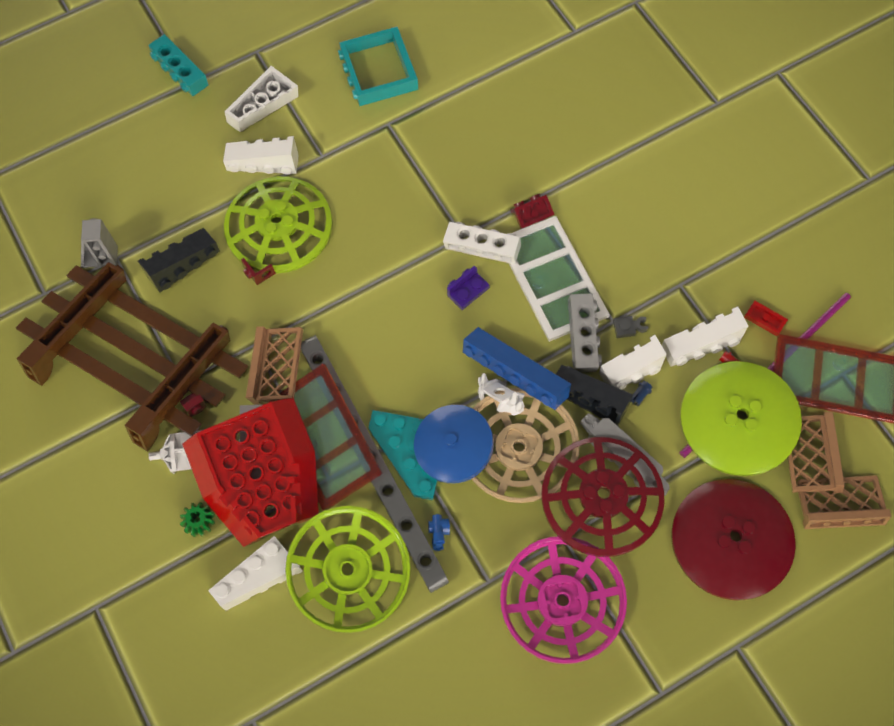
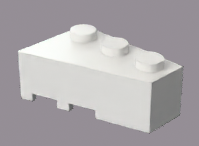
M656 335L650 337L651 341L646 345L640 347L638 344L634 347L635 351L627 355L622 353L603 364L599 371L603 381L622 390L631 382L638 383L644 376L649 374L652 376L660 372L667 354Z

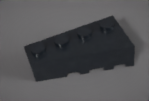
M202 228L184 237L181 243L174 242L168 245L167 250L161 253L156 251L152 253L151 258L147 260L142 258L138 260V263L147 278L160 293L163 290L169 289L179 279H183L193 269L199 268L209 258L216 256L220 250L215 240Z
M561 364L556 375L571 383L569 397L566 400L601 419L609 418L618 426L630 405L633 394L576 371L570 366Z

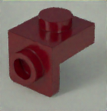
M191 393L180 401V404L190 417L201 413L207 407L200 394L196 396Z

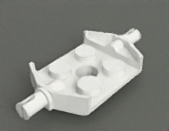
M185 432L169 434L160 452H149V460H164L172 474H175L174 471L190 470L191 466L182 444L192 436Z

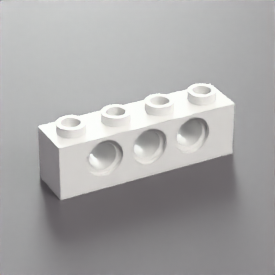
M449 222L443 239L445 249L516 264L521 247L520 237L513 233L504 234L495 229L486 230L476 225L467 226L462 222ZM463 236H469L467 239H461ZM481 240H487L485 243H479ZM500 243L504 244L502 247H497Z

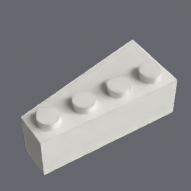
M270 66L225 110L227 123L239 132L245 130L299 97L298 85Z
M289 136L287 140L273 138L269 142H264L263 139H260L254 143L248 141L226 143L223 162L226 170L231 172H265L267 174L282 173L289 175L297 173L299 155L294 136Z
M739 307L733 308L732 313L725 317L723 313L716 316V319L712 320L709 324L705 322L698 324L691 332L687 329L664 339L662 347L667 354L666 358L670 367L674 365L682 366L688 360H698L707 353H718L724 347L738 345L748 328V324Z

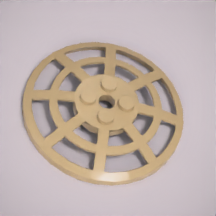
M509 388L514 392L524 393V397L534 398L531 408H524V411L520 413L521 415H527L524 424H512L509 415L512 414L509 412H499L487 421L490 428L500 419L505 426L499 435L493 434V440L496 443V453L492 454L489 463L484 468L491 477L500 482L497 492L485 486L476 476L472 480L479 488L497 499L514 503L534 502L541 500L542 484L540 482L544 480L546 471L537 477L533 466L539 460L551 463L556 455L560 453L561 445L558 435L569 430L573 444L579 441L578 431L572 417L562 405L556 411L562 416L565 423L554 427L545 416L538 413L541 401L528 395L520 388ZM500 390L495 392V394L503 395L505 394V391ZM487 396L477 403L473 409L480 412L493 402L496 407L500 403ZM534 419L542 422L549 431L540 435L532 427ZM551 438L554 441V456L542 452L543 442ZM516 443H522L525 449L519 452L513 446ZM579 447L572 451V463L578 459ZM500 461L507 467L503 477L494 472L489 464ZM514 470H525L530 480L512 481L511 477ZM562 479L548 490V494L555 493L561 488ZM532 485L538 494L525 498L504 495L508 486L528 487Z

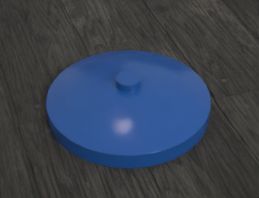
M447 405L432 411L420 423L414 438V452L419 465L430 477L444 483H461L477 476L489 463L494 447L493 434L486 419L476 410L464 405Z

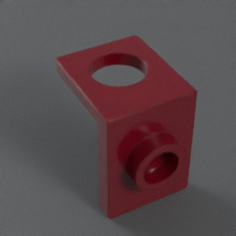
M245 258L241 259L245 268L243 270L244 274L248 279L252 278L256 285L276 274L272 264L255 273ZM266 271H269L267 275L262 276Z

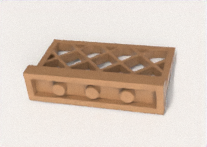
M264 326L256 327L246 398L254 405L261 404V402L294 398L303 335L301 327L266 329ZM297 333L296 339L291 343L286 340L291 334ZM279 334L281 337L272 344L271 336ZM285 341L288 346L280 353L276 348ZM292 349L294 356L287 361L284 356ZM275 350L278 355L270 362L268 356ZM282 358L286 363L277 370L274 365ZM290 367L292 369L291 374L285 379L281 374ZM273 368L276 373L267 380L266 372ZM280 376L283 382L274 388L271 383ZM288 385V395H280L279 391ZM270 386L273 391L268 396H263V391Z
M833 411L824 412V415L801 416V432L805 429L813 436L808 441L799 437L798 441L804 445L799 451L794 449L788 456L792 493L818 491L842 493L845 484ZM820 421V428L817 432L807 425L810 422ZM815 438L823 442V446L819 450L810 444ZM806 447L816 453L810 460L801 454ZM818 455L826 460V464L822 469L813 463ZM797 457L806 462L801 470L793 464ZM809 465L818 471L813 478L804 473ZM822 474L829 479V485H820L815 480ZM800 475L809 481L806 486H796V479Z
M877 475L843 477L844 483H849L856 488L852 494L843 489L842 494L848 497L845 503L834 497L836 493L834 492L831 495L826 491H818L828 498L824 505L813 498L817 492H814L811 496L806 492H798L804 516V529L886 525L892 516L890 509H886ZM818 478L815 480L820 485L829 484L828 478ZM807 479L796 480V486H804L809 483ZM864 482H872L874 490L871 493L861 485ZM857 490L868 496L865 502L854 496ZM871 498L878 503L880 509H873L866 503ZM851 499L861 507L859 510H852L846 504ZM831 500L841 508L838 511H832L826 505ZM810 501L820 508L818 512L808 511L807 505Z

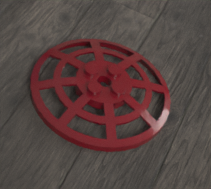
M609 437L586 438L564 448L550 463L544 475L541 491L543 511L554 533L571 548L595 557L620 556L632 552L643 545L658 527L665 504L662 480L650 459L631 444ZM602 442L621 445L634 453L626 460L619 455L603 452ZM587 443L594 444L595 453L585 455L574 463L564 457L576 447ZM604 458L618 461L623 465L617 472L606 469ZM640 458L651 469L657 487H646L642 475L634 466ZM596 459V470L587 474L579 468L586 461ZM559 463L568 469L562 479L561 491L548 494L551 474ZM629 470L636 477L640 487H628L623 477ZM573 473L582 482L579 490L567 491L568 481ZM606 489L609 492V497L601 498L598 495V491ZM641 495L640 505L635 514L626 504L629 496ZM647 496H659L657 513L649 527L640 519L646 507ZM579 498L584 510L578 517L572 511L568 499ZM561 500L565 513L573 522L565 532L554 519L549 502ZM619 513H622L630 520L624 525L612 529L611 518ZM590 515L602 518L603 529L591 527L584 522ZM634 525L643 533L639 539L631 544L620 548H613V535L621 534ZM579 528L593 535L604 536L605 549L586 546L574 540L572 536Z

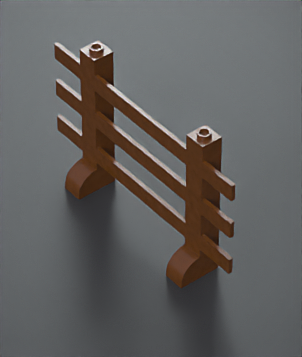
M110 262L95 276L77 265L66 275L84 288L71 302L53 291L41 301L59 313L46 328H43L27 317L16 327V330L34 340L16 359L26 376L40 386H43L50 377L53 370L52 360L59 355L141 405L125 424V428L132 443L147 452L155 443L159 434V425L163 420L190 436H193L202 426V423L175 408L188 391L196 396L200 394L203 400L215 407L225 398L226 395L199 379L211 363L239 379L249 368L248 365L222 351L230 342L229 331L226 327L212 323L201 337H198L118 290L127 280L123 268ZM108 301L185 346L189 351L175 365L96 318L94 315ZM82 328H85L165 376V379L151 393L69 342Z

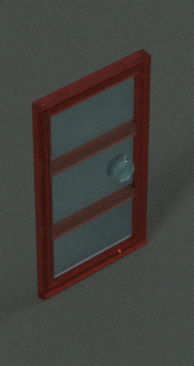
M778 334L773 372L788 384L796 396L799 405L894 424V356Z
M321 364L296 381L294 400L316 453L318 502L322 510L325 511L383 474L327 366ZM289 387L280 392V395H288Z

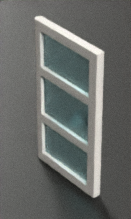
M557 216L513 232V234L520 237L521 247L516 264L509 263L549 342L570 334L568 298L570 294H593V299L597 301L595 318H598L599 322L610 317L606 306ZM579 312L581 317H588L585 312Z

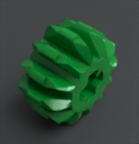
M199 502L197 506L191 503V509L184 507L186 514L180 515V518L183 519L180 525L185 527L184 532L186 534L191 532V535L196 537L198 533L200 536H204V530L211 532L209 525L215 524V521L212 520L215 514L210 512L211 508L208 505L204 507V504ZM199 517L200 521L196 522L195 518Z

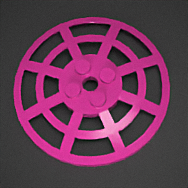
M558 536L541 539L523 549L513 559L505 572L500 594L504 622L517 643L539 659L559 664H572L589 660L600 654L613 642L623 625L627 608V596L622 576L609 557L588 555L583 563L573 558L558 557L556 545L567 544ZM572 537L581 544L599 549L587 541ZM548 546L550 559L538 563L530 571H527L519 564L530 553ZM596 558H599L610 570L617 586L604 589L600 578L590 568ZM559 564H568L579 569L574 577L561 575ZM551 565L553 577L544 583L535 577V574L541 569ZM515 571L524 578L519 592V603L507 605V588L510 578ZM585 574H588L594 581L597 591L586 592L584 586L580 583ZM530 583L539 590L537 601L525 603L526 590ZM619 595V614L616 624L612 629L602 623L606 612V598ZM558 596H566L568 604L560 606L557 603ZM600 599V609L595 619L586 613L588 601ZM539 610L545 618L539 629L533 624L527 611ZM521 612L526 625L534 633L528 644L516 632L508 613ZM580 619L591 626L585 633L574 637L572 625ZM552 624L563 627L566 639L548 636L546 632ZM596 630L608 636L596 649L584 655H578L576 643L588 639ZM541 640L556 645H567L570 657L549 656L537 651L535 648Z

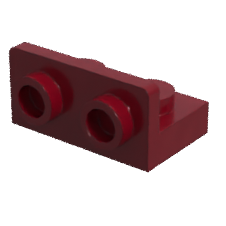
M539 193L530 197V202L524 203L523 200L514 204L515 208L510 211L514 213L520 229L555 215L547 195L540 196Z

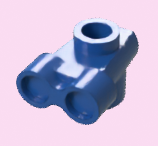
M439 514L433 515L432 521H428V532L433 535L432 549L435 551L444 549V535L450 534L449 519H442V515Z

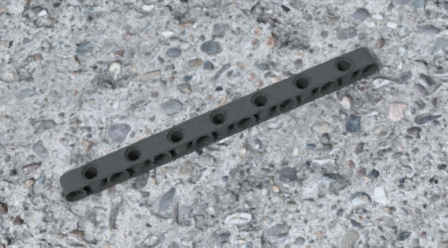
M314 335L302 341L301 351L395 528L406 544L407 550L428 590L432 593L449 584L441 565L317 336ZM317 360H323L321 364H314ZM334 391L340 392L337 396L331 395ZM350 423L358 424L355 428L348 427ZM369 455L375 456L373 461L365 460ZM388 488L394 490L389 496L383 494L384 490ZM404 523H411L413 525L410 530L402 529ZM423 558L432 560L429 566H423L420 562Z

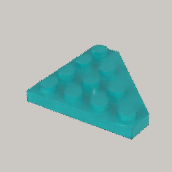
M373 410L368 429L409 488V491L414 497L434 500L438 480L430 477L421 468L414 452L415 434L423 419Z

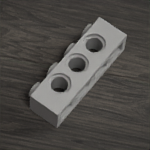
M570 294L568 298L573 369L581 373L596 372L602 364L601 354L598 355L600 337L596 335V329L599 326L598 318H595L597 301L593 299V294ZM579 312H585L588 317H581ZM581 330L588 331L589 336H583ZM583 348L589 349L590 352H591V354H590V355L584 354L583 351H582V349H583Z

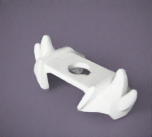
M485 373L478 378L480 400L485 398L484 394H487L500 403L497 407L498 412H509L514 416L524 411L525 406L522 401L525 396L524 393L510 390L506 387L507 383L498 379L489 381ZM501 390L505 391V394H495V392Z

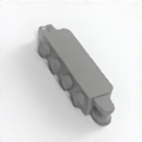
M590 413L581 420L580 424L589 433L588 438L609 437L618 439L640 450L657 469L662 480L664 496L667 494L670 486L661 476L663 474V466L609 418H603L600 421ZM602 442L603 452L619 455L626 460L634 453L621 445ZM640 458L634 466L642 475L646 487H657L651 469ZM608 459L611 462L614 461L619 466V469L623 465L618 461ZM629 470L626 475L634 479L635 485L640 487L636 477Z

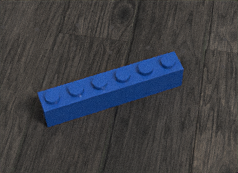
M477 327L464 338L463 353L466 356L471 357L482 366L487 367L498 376L519 387L528 395L535 397L544 405L556 410L569 397L571 383L481 328Z

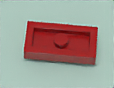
M755 300L744 316L745 319L777 337L788 321L787 318Z

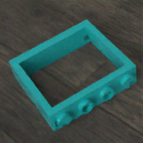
M398 27L339 42V58L344 61L342 66L345 74L348 73L349 75L347 77L350 87L353 86V98L358 100L359 106L419 90L418 78ZM393 42L407 78L361 90L349 54Z

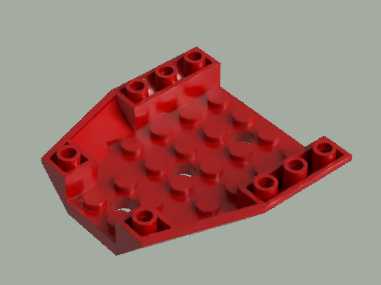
M293 397L269 402L197 432L182 444L202 498L243 547L263 539L262 537L295 523L305 522L319 514L316 453ZM240 431L247 433V438L243 442L237 441L236 438ZM254 468H260L262 472L258 479L251 477V471ZM270 505L276 508V514L273 517H268L265 512L266 508Z

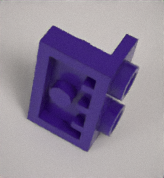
M473 266L471 269H466L457 280L454 279L448 284L447 296L461 310H464L486 292L490 285L477 273V267Z

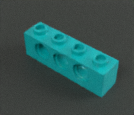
M165 34L148 45L151 51L149 53L151 58L155 62L158 61L165 72L168 71L174 82L178 81L184 92H189L194 96L209 86L206 75Z

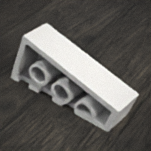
M273 536L208 591L224 610H228L250 599V597L268 590L273 585L286 581L285 567L288 552L276 537ZM292 563V576L303 572L298 564Z

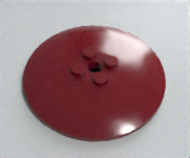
M720 479L705 483L694 489L682 501L672 523V547L681 569L699 588L719 598L749 600L760 597L777 587L787 576L793 564L796 539L791 520L782 505L770 493L755 484L737 479ZM730 532H738L741 537L740 541L732 540Z

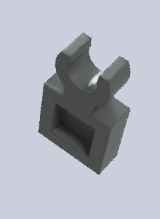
M632 316L614 318L613 325L616 338L635 336L636 331L641 333L647 332L648 326L643 327L640 325V323L646 322V317H639L635 321H633Z

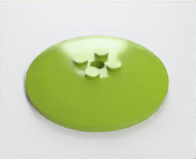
M733 361L708 368L691 383L681 405V426L687 443L702 461L712 468L727 474L752 476L774 469L792 453L800 437L802 426L801 410L793 391L776 373L754 363ZM745 411L748 418L740 419L737 416V412Z

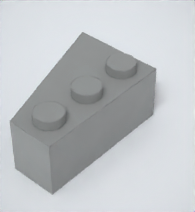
M96 218L82 220L81 268L103 267L108 262L117 265L118 246L103 221Z

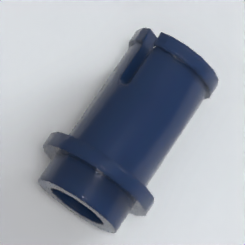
M646 381L640 382L638 384L639 387L633 393L631 402L633 404L636 402V406H640V403L647 394L652 393L651 389L653 387Z

